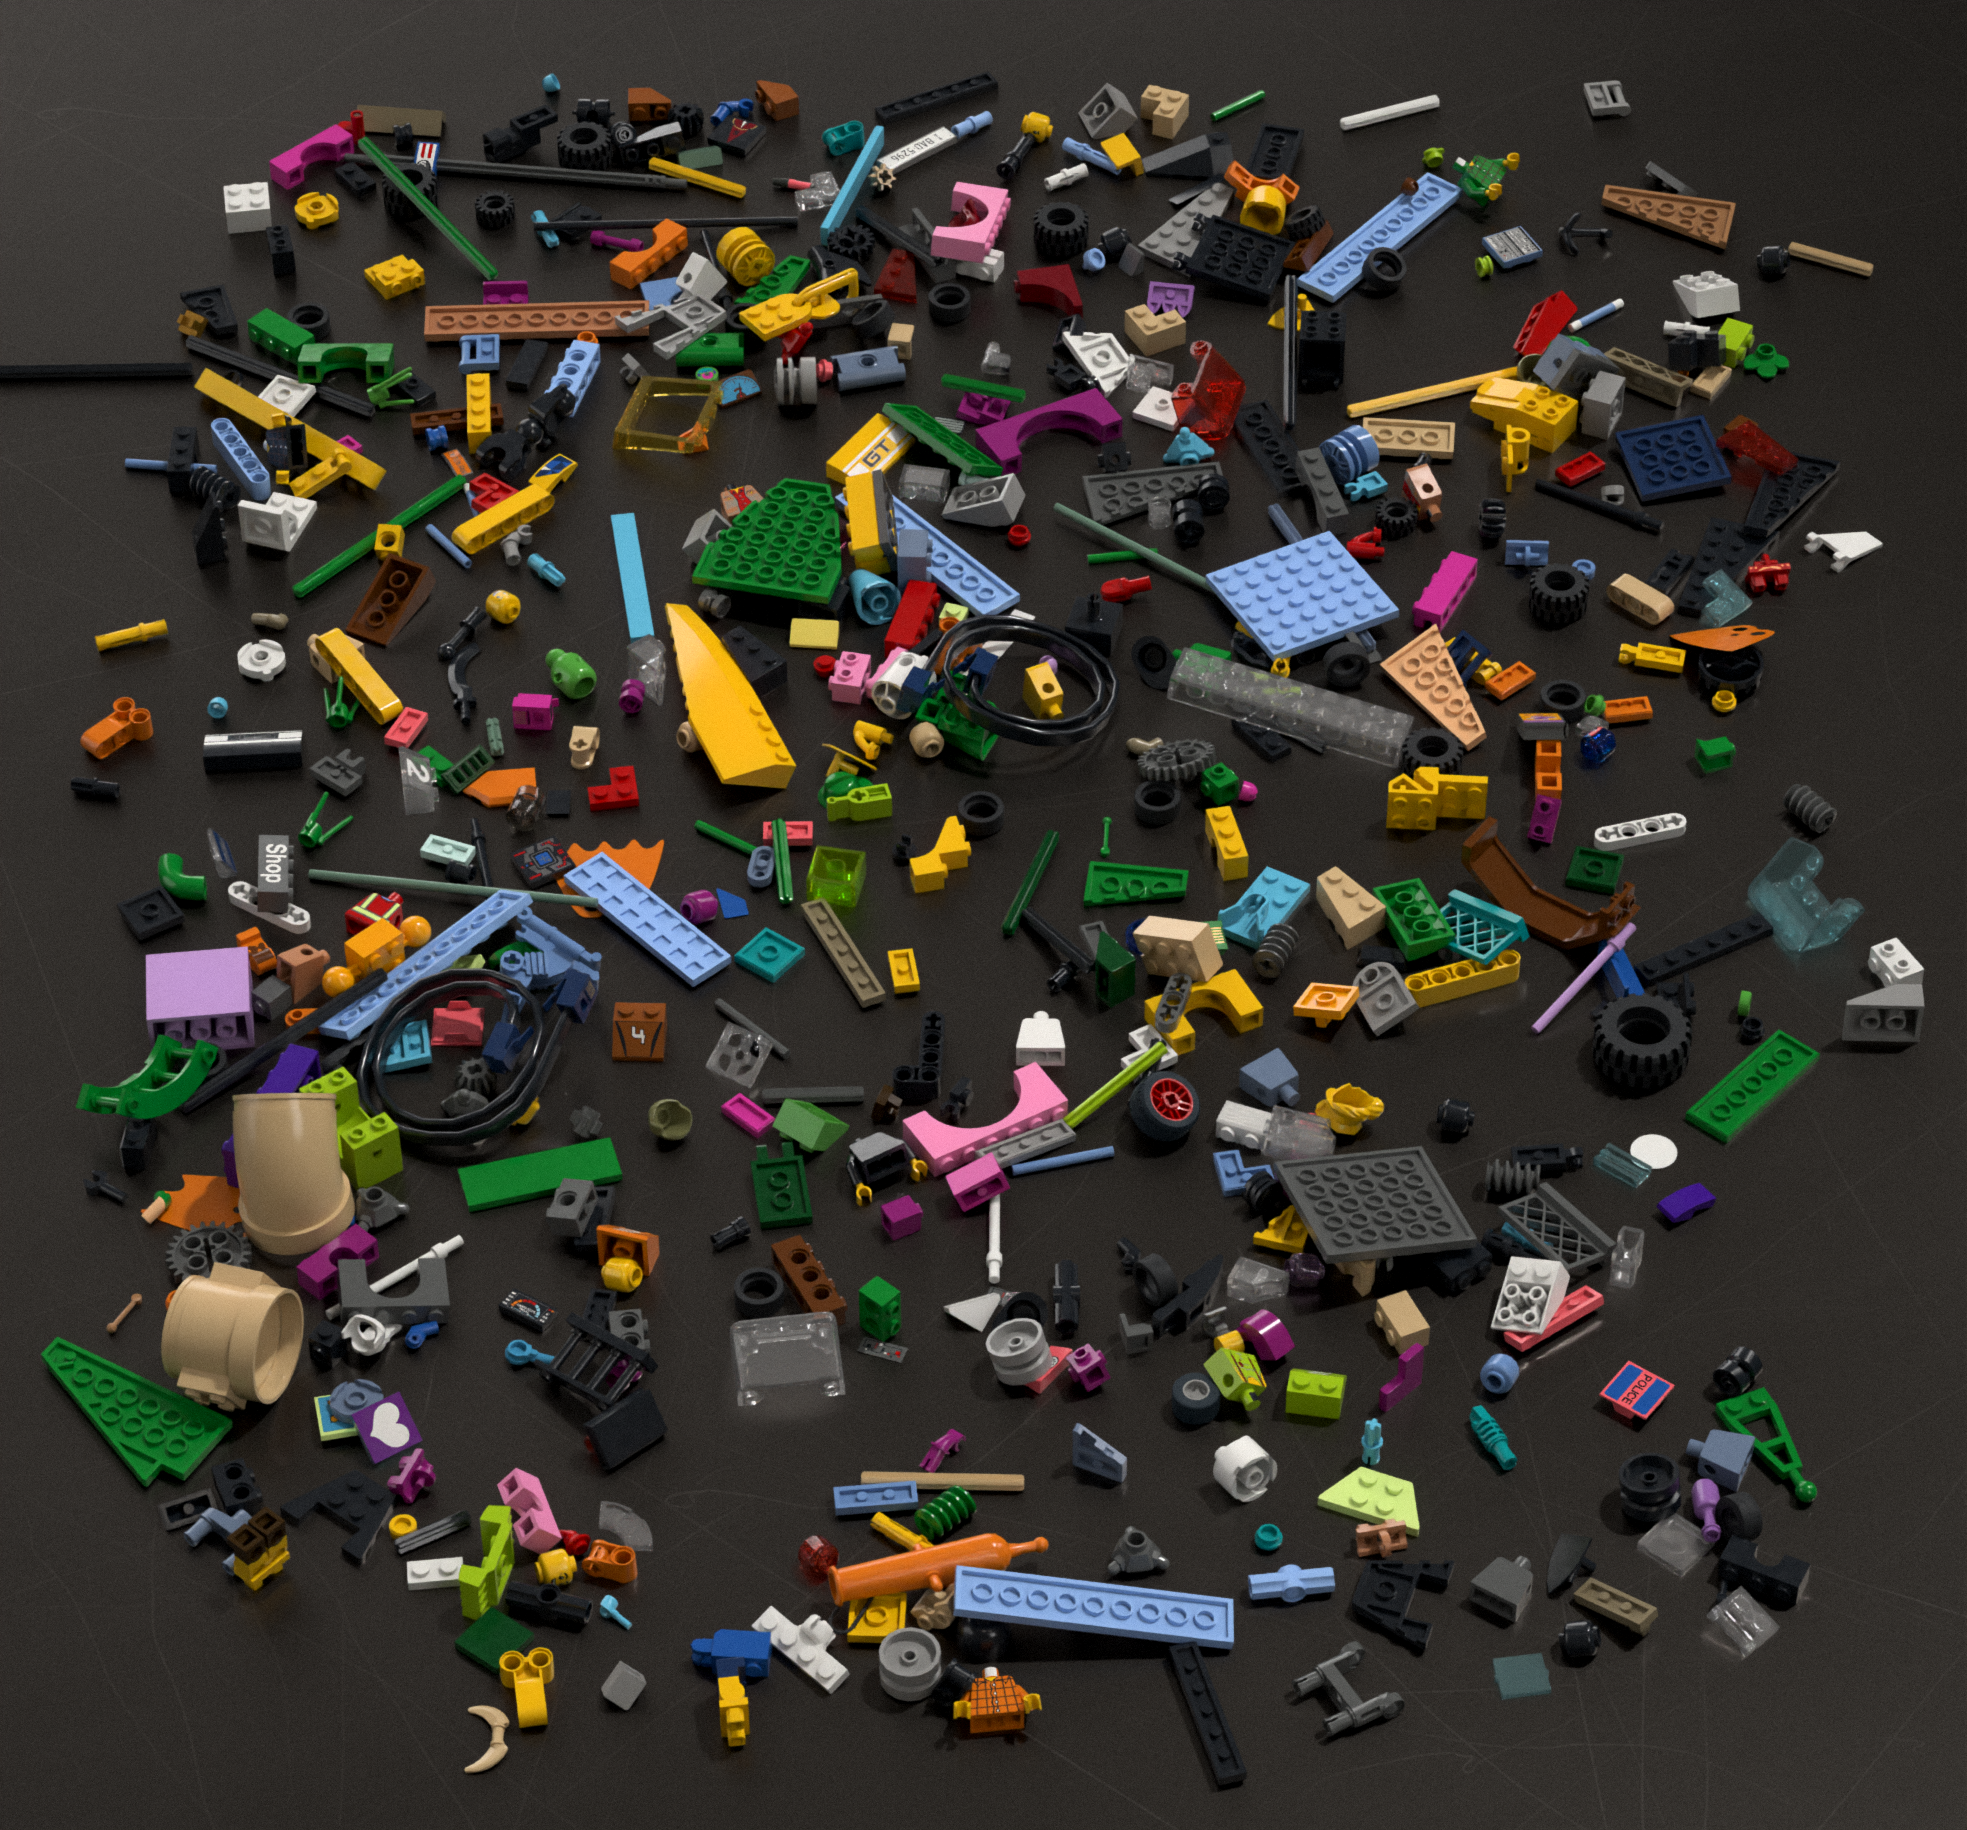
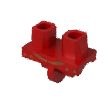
M1762 554L1761 561L1754 562L1753 566L1748 567L1745 583L1751 585L1754 593L1765 591L1767 587L1766 582H1773L1775 590H1785L1788 586V576L1791 570L1790 563L1778 564L1777 560H1770L1768 554Z

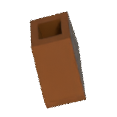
M763 80L756 81V100L765 107L767 114H770L775 121L799 114V97L789 85Z
M628 88L629 121L668 120L669 109H671L670 99L651 88Z

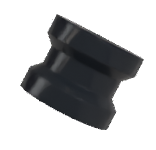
M410 122L405 123L404 126L397 124L392 126L396 147L401 146L402 143L414 144Z

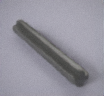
M862 1086L763 1089L762 1101L764 1104H783L785 1098L809 1103L862 1102L864 1100V1088Z

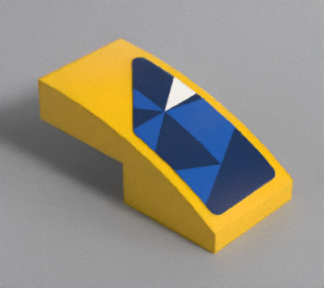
M558 454L539 468L528 482L530 485L538 484L550 493L560 480L565 483L578 464Z

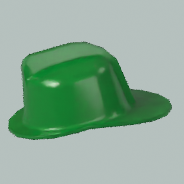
M835 772L825 780L824 786L818 792V800L824 808H827V798L848 796L847 794L852 789L873 786V784L863 777L846 772Z

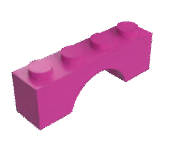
M337 124L270 160L271 179L287 190L304 181L303 170L310 163L319 160L338 162L344 159L345 153L353 154V135Z

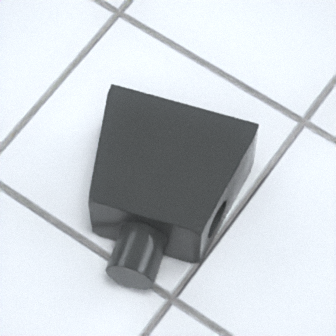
M1518 1556L1514 1562L1503 1557L1496 1558L1471 1581L1469 1600L1516 1623L1532 1590L1533 1574L1529 1571L1531 1568L1530 1561L1523 1556Z

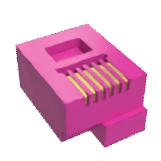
M518 693V697H514L512 704L514 728L551 730L554 718L553 707L559 706V699H552V695Z

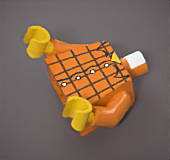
M988 1667L982 1671V1678L973 1680L972 1689L967 1690L960 1701L954 1702L953 1718L967 1717V1719H970V1733L1024 1728V1709L1026 1714H1029L1034 1709L1042 1710L1040 1695L1028 1694L1020 1685H1015L1013 1677L1009 1675L999 1676L997 1668Z

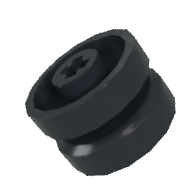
M1641 1453L1624 1461L1619 1469V1485L1621 1489V1506L1627 1515L1633 1519L1651 1522L1667 1519L1678 1511L1681 1506L1679 1467L1673 1459L1659 1453Z

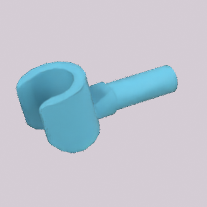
M606 1595L600 1603V1614L605 1618L611 1616L626 1629H629L632 1624L615 1610L618 1606L617 1600L610 1595Z

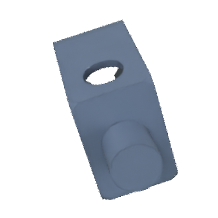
M1279 1048L1240 1068L1239 1087L1265 1105L1272 1107L1281 1101H1285L1289 1106H1293L1299 1101L1300 1094L1297 1092L1298 1072Z
M1714 1429L1710 1431L1705 1443L1690 1439L1686 1454L1699 1458L1697 1471L1699 1475L1737 1492L1753 1456L1755 1437Z

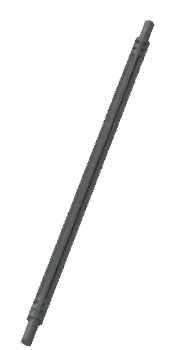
M345 153V162L353 161L354 163H365L366 166L378 167L367 155ZM384 154L395 166L414 163L415 157ZM438 159L437 171L630 185L665 189V187L687 188V179L666 178L663 175Z

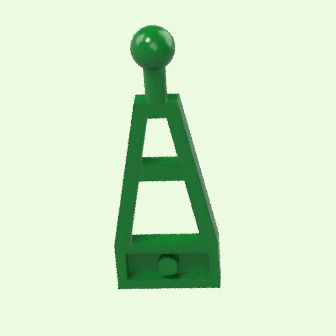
M1764 1387L1716 1403V1413L1733 1433L1753 1436L1742 1424L1769 1415L1778 1437L1763 1443L1755 1437L1753 1453L1782 1480L1791 1479L1796 1486L1795 1495L1798 1500L1809 1503L1816 1498L1817 1488L1814 1483L1805 1481L1801 1476L1803 1469L1801 1460L1777 1404ZM1784 1449L1790 1463L1784 1465L1772 1453Z

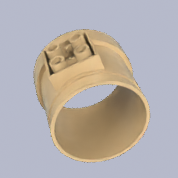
M214 1262L210 1278L199 1275L189 1276L176 1290L163 1326L161 1354L166 1373L171 1378L178 1379L176 1386L185 1391V1396L193 1398L194 1402L203 1406H209L210 1403L219 1404L218 1408L233 1412L234 1408L244 1410L247 1400L264 1404L273 1403L288 1386L301 1350L304 1316L299 1295L292 1289L282 1288L264 1272Z

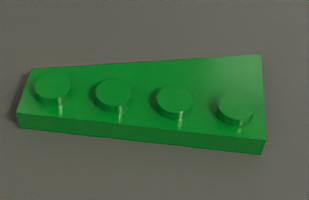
M789 255L773 269L771 275L764 276L758 286L755 288L751 287L746 291V296L735 300L734 305L739 303L758 305L782 294H793L810 269V260Z

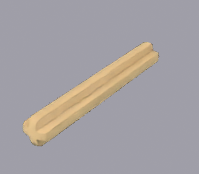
M1791 242L1788 248L1792 256L1867 277L1871 276L1873 272V264L1795 242Z

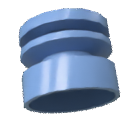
M1360 425L1350 426L1319 446L1335 483L1340 485L1349 483L1375 468L1379 463L1377 444L1371 434Z

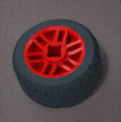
M1158 1071L1148 1075L1134 1089L1129 1103L1131 1117L1140 1131L1151 1139L1162 1142H1171L1183 1137L1196 1124L1201 1107L1199 1096L1190 1082L1179 1074L1177 1075L1169 1071Z

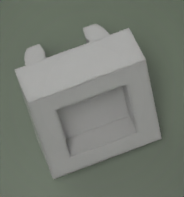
M629 353L622 358L628 366H624L619 373L630 384H633L638 376L644 382L651 376Z

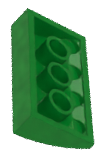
M1420 878L1373 888V896L1386 906L1385 925L1407 961L1427 956L1455 939V933Z

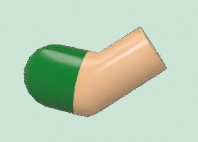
M165 1191L155 1193L154 1202L141 1215L149 1224L171 1205L172 1198L169 1193Z

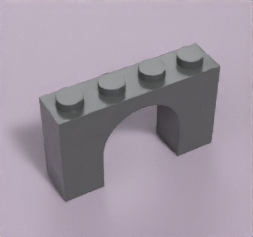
M418 1258L417 1289L412 1294L402 1298L384 1297L370 1288L366 1277L365 1259L338 1260L337 1288L341 1325H347L350 1318L355 1315L372 1317L382 1325L423 1324L435 1320L437 1324L448 1323L450 1302L445 1258ZM367 1322L360 1323V1325H370Z

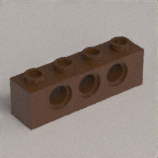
M800 1234L772 1244V1264L815 1333L818 1334L845 1324V1312L848 1311L847 1303L843 1296L839 1297L833 1280L831 1278L828 1279L825 1275L821 1261H816L811 1245L805 1243Z

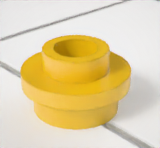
M1720 690L1713 697L1712 705L1718 711L1728 712L1736 707V699L1732 692Z

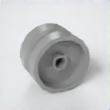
M1020 1318L1005 1322L995 1328L987 1338L986 1347L991 1361H993L998 1379L1004 1384L1014 1386L1036 1381L1045 1375L1052 1366L1053 1357L1041 1324L1033 1319Z
M913 1627L901 1628L888 1634L881 1642L879 1648V1677L881 1686L887 1694L904 1701L922 1700L931 1695L932 1690L941 1677L940 1645L932 1634L923 1629Z

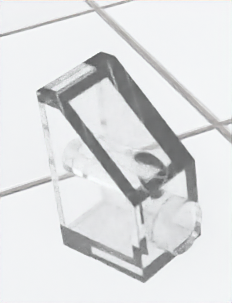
M1241 1256L1227 1280V1296L1250 1304L1285 1295L1289 1288V1272Z

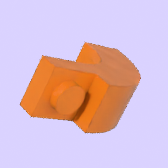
M1235 160L1229 165L1224 176L1232 186L1238 189L1235 196L1245 202L1248 193L1255 187L1268 185L1277 188L1283 194L1287 205L1295 200L1300 188L1285 174L1273 180L1259 179L1249 173Z

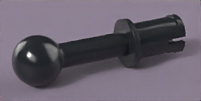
M475 607L465 620L460 621L461 629L448 643H442L437 648L439 659L448 661L456 655L455 649L468 634L474 635L476 628L487 618L484 610L478 613L481 608Z

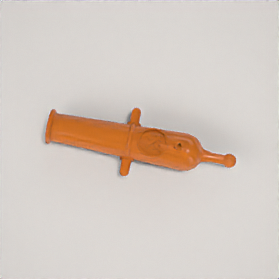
M989 1533L927 1548L917 1543L913 1546V1551L839 1569H836L835 1566H830L828 1575L831 1594L836 1606L841 1607L845 1601L924 1588L940 1592L943 1588L954 1584L956 1565L1005 1571L1010 1565L1011 1559L1031 1552L1044 1553L1048 1549L1049 1544L1044 1537H1037L1034 1541L1020 1544L1007 1543L999 1535Z

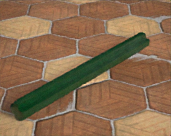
M1048 830L1001 925V932L1003 934H1008L1009 936L1014 934L1022 918L1021 912L1023 909H1026L1059 841V833L1057 831Z

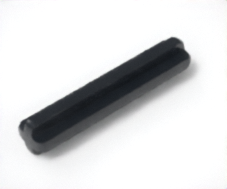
M461 1510L394 1539V1548L398 1554H403L472 1523L471 1516L467 1510Z

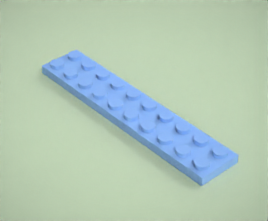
M1427 172L1416 181L1419 185V190L1415 195L1407 196L1403 193L1400 194L1312 266L1310 271L1301 275L1297 279V286L1334 303L1364 278L1362 266L1372 250L1379 247H1387L1397 251L1463 196V189ZM1375 261V262H1374L1375 268H1376L1378 265H1380L1382 262H1380V261Z
M841 493L835 497V505L845 512V506L848 505V501H845L844 495ZM893 496L898 545L900 529L928 530V539H933L931 567H927V572H932V581L963 606L969 607V610L976 616L996 615L1020 601V594Z
M500 889L387 974L388 980L319 1025L318 1029L321 1035L347 1040L357 1038L363 1029L376 1023L393 998L419 979L449 969L455 960L469 954L472 951L471 948L489 939L490 934L495 930L505 927L511 918L517 916V913L522 914L523 907L533 903L530 894Z
M956 1565L953 1616L1181 1644L1197 1642L1198 1646L1232 1650L1234 1644L1233 1599Z

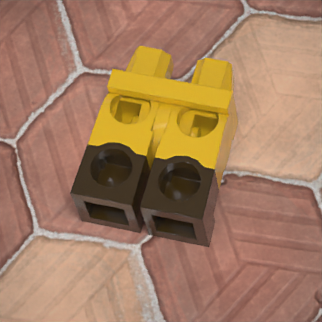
M266 1506L247 1521L248 1525L244 1523L226 1538L227 1544L234 1551V1573L243 1579L244 1584L255 1591L263 1585V1579L268 1575L277 1574L283 1569L282 1564L290 1558L289 1552L286 1551L288 1545L285 1520Z

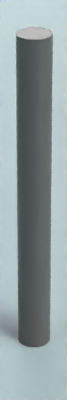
M721 998L715 1001L714 1006L745 1030L751 1031L753 1036L764 1035L765 1045L782 1058L787 1059L790 1056L791 1051Z

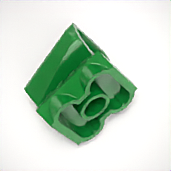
M987 701L990 705L996 707L993 702ZM950 703L941 715L938 729L943 730L945 742L981 761H984L999 737L967 720Z

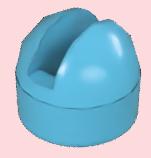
M554 74L546 76L542 81V87L547 92H554L560 89L559 81Z
M221 697L212 699L207 707L208 713L214 718L224 717L228 710L227 701Z

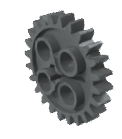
M1186 739L1182 742L1176 740L1175 743L1167 742L1164 746L1157 745L1158 748H1150V752H1143V756H1139L1137 763L1139 773L1143 775V778L1148 777V780L1156 778V781L1165 779V781H1168L1172 778L1178 780L1179 777L1187 778L1190 774L1197 775L1196 772H1204L1205 768H1211V764H1215L1217 757L1214 745H1211V742L1206 743L1205 740L1198 742V739L1189 741V739Z
M214 1221L210 1223V1226H206L204 1222H201L200 1228L190 1225L191 1231L181 1230L182 1237L173 1236L174 1243H168L169 1251L165 1252L169 1276L174 1277L176 1284L183 1282L191 1275L210 1278L211 1272H209L204 1247L205 1241L209 1242L213 1265L214 1262L250 1269L249 1263L252 1262V1249L248 1237H243L242 1230L235 1231L234 1225L226 1228L225 1222H222L219 1226H215Z

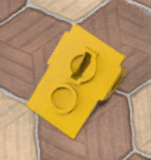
M1506 425V438L1501 440L1502 475H1506V492H1511L1512 475L1522 474L1527 471L1530 447V433L1523 428H1511V425ZM1518 463L1522 464L1523 467L1517 470Z

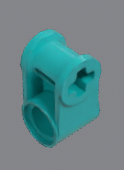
M850 121L846 124L829 128L823 133L822 141L825 145L829 146L830 152L835 156L860 149L865 145L864 126L859 121Z

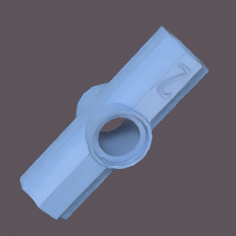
M1286 1565L1281 1567L1276 1573L1248 1575L1249 1595L1252 1600L1282 1597L1284 1601L1296 1602L1303 1599L1306 1594L1335 1591L1334 1572L1331 1567L1301 1570L1297 1565Z

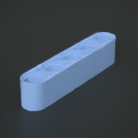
M215 419L211 423L212 439L215 448L253 499L265 500L271 496L270 477L265 467L229 419Z

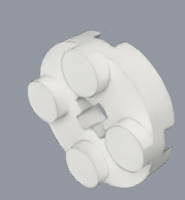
M259 640L260 644L252 645V642L247 643L238 652V665L241 674L251 678H258L262 681H270L274 678V675L283 670L286 659L283 648L279 643L271 640Z

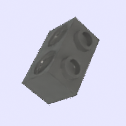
M641 1309L610 1311V1333L651 1355L650 1340L644 1339V1335H649L647 1319H642Z

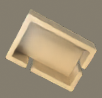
M1149 916L1133 932L1139 952L1143 953L1141 958L1147 974L1171 977L1175 973H1185L1194 981L1207 982L1223 965L1209 923Z

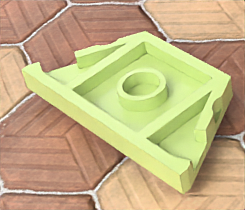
M1360 1467L1318 1497V1506L1378 1525L1388 1519L1404 1520L1406 1523V1534L1416 1537L1419 1535V1521L1412 1482Z

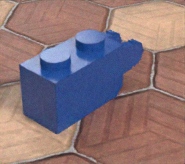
M720 1629L714 1633V1639L696 1638L690 1644L693 1653L691 1655L693 1664L695 1666L712 1667V1673H716V1660L744 1657L746 1675L751 1677H768L772 1654L771 1632Z

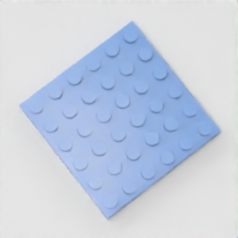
M1330 531L1206 574V583L1273 662L1278 658L1282 660L1283 658L1285 659L1343 638L1346 633L1352 631L1356 633L1399 617V609Z

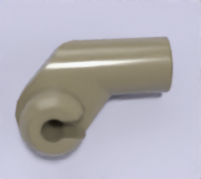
M253 613L251 621L254 625H265L281 630L286 627L288 617L282 613L278 615Z
M1159 737L1149 742L1140 738H1131L1126 742L1127 750L1139 756H1143V752H1150V748H1158L1157 745H1163Z

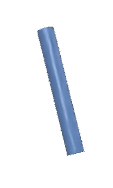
M432 524L426 526L425 531L462 566L469 568L472 565V561Z

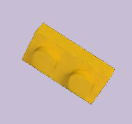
M913 949L888 951V962L895 994L920 991Z

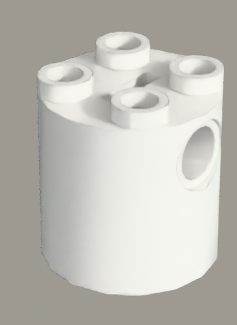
M901 652L874 683L871 689L872 698L882 712L895 719L910 717L911 712L905 713L895 709L901 686L913 666L922 669L929 657ZM934 669L929 684L932 682L937 683Z

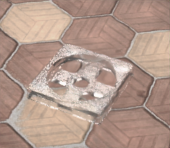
M728 1022L705 1067L751 1089L774 1043ZM736 1034L744 1035L739 1046L733 1047L727 1044L731 1036ZM754 1040L757 1041L759 1046V1058L751 1055L749 1051ZM739 1051H743L745 1054L742 1060L736 1059V1054ZM722 1053L731 1059L727 1071L722 1070L719 1064V1058ZM747 1064L753 1067L749 1072L737 1075L741 1066Z

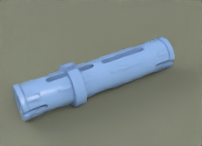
M1067 137L1062 144V150L1074 154L1082 161H1089L1116 175L1122 170H1118L1107 155L1090 148V145L1086 143L1081 144Z

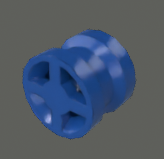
M444 425L438 426L434 430L431 428L425 429L426 441L430 451H434L437 447H449Z

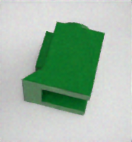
M1726 736L1708 741L1696 739L1694 757L1705 774L1733 766V757L1736 755L1734 744L1729 742Z

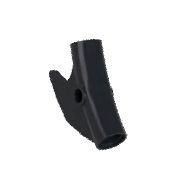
M822 245L813 246L808 251V260H810L819 281L849 268H854L858 272V282L867 287L872 286V281L858 262L826 251ZM843 287L828 293V295L834 300L837 299Z

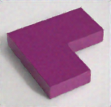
M1418 1343L1399 1356L1398 1375L1379 1391V1408L1385 1413L1422 1383L1424 1347Z

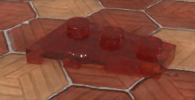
M892 249L874 287V295L881 294L885 298L917 303L913 253L901 249Z
M1749 420L1718 438L1715 445L1721 449L1724 447L1735 451L1734 454L1741 458L1744 455L1752 458L1757 465L1779 475L1797 466L1798 462L1797 457Z

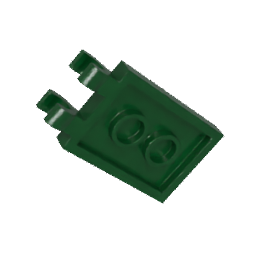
M792 1142L782 1143V1157L768 1159L766 1145L756 1146L757 1160L750 1161L760 1229L813 1223L802 1155L794 1156Z

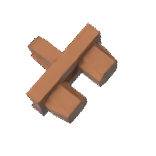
M1388 1519L1380 1525H1358L1356 1529V1542L1359 1557L1378 1553L1382 1557L1392 1556L1391 1551L1408 1548L1405 1521ZM1377 1535L1379 1536V1538H1380V1540H1381V1541H1379V1542H1377Z

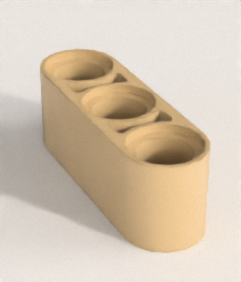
M1623 574L1606 588L1607 596L1611 601L1650 624L1657 625L1674 612V604L1669 597L1629 574Z

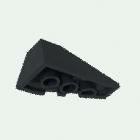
M1227 132L1204 134L1141 160L1146 176L1172 178L1175 175H1185L1186 179H1194V176L1207 177L1208 180L1219 173L1225 175L1229 165L1233 162V154Z

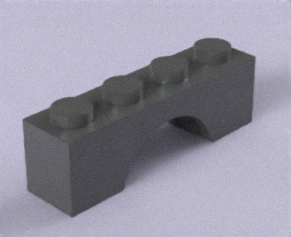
M1320 448L1297 451L1295 472L1302 487L1309 486L1312 491L1316 505L1317 521L1322 532L1330 531L1333 535L1346 533L1349 512Z

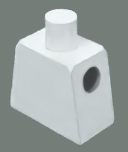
M693 252L676 280V285L683 292L678 299L701 293L711 300L727 283V280L708 259Z
M1038 1011L1034 1014L1033 1018H1025L1022 1021L1016 1044V1065L1027 1066L1036 1062L1039 1066H1065V1043L1058 1019H1049V1015L1046 1012Z

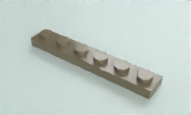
M822 897L801 904L802 914L861 1006L864 1008L885 1001V991L825 898Z

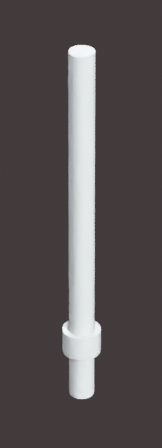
M1000 1194L990 1198L989 1253L986 1256V1265L989 1268V1281L991 1283L999 1282L1000 1268L1002 1267V1254L1000 1253Z
M458 1235L444 1244H436L430 1248V1252L419 1258H446L449 1252L463 1245L464 1241ZM418 1258L370 1285V1288L374 1292L379 1293L416 1272ZM339 1303L325 1311L330 1320L340 1315Z

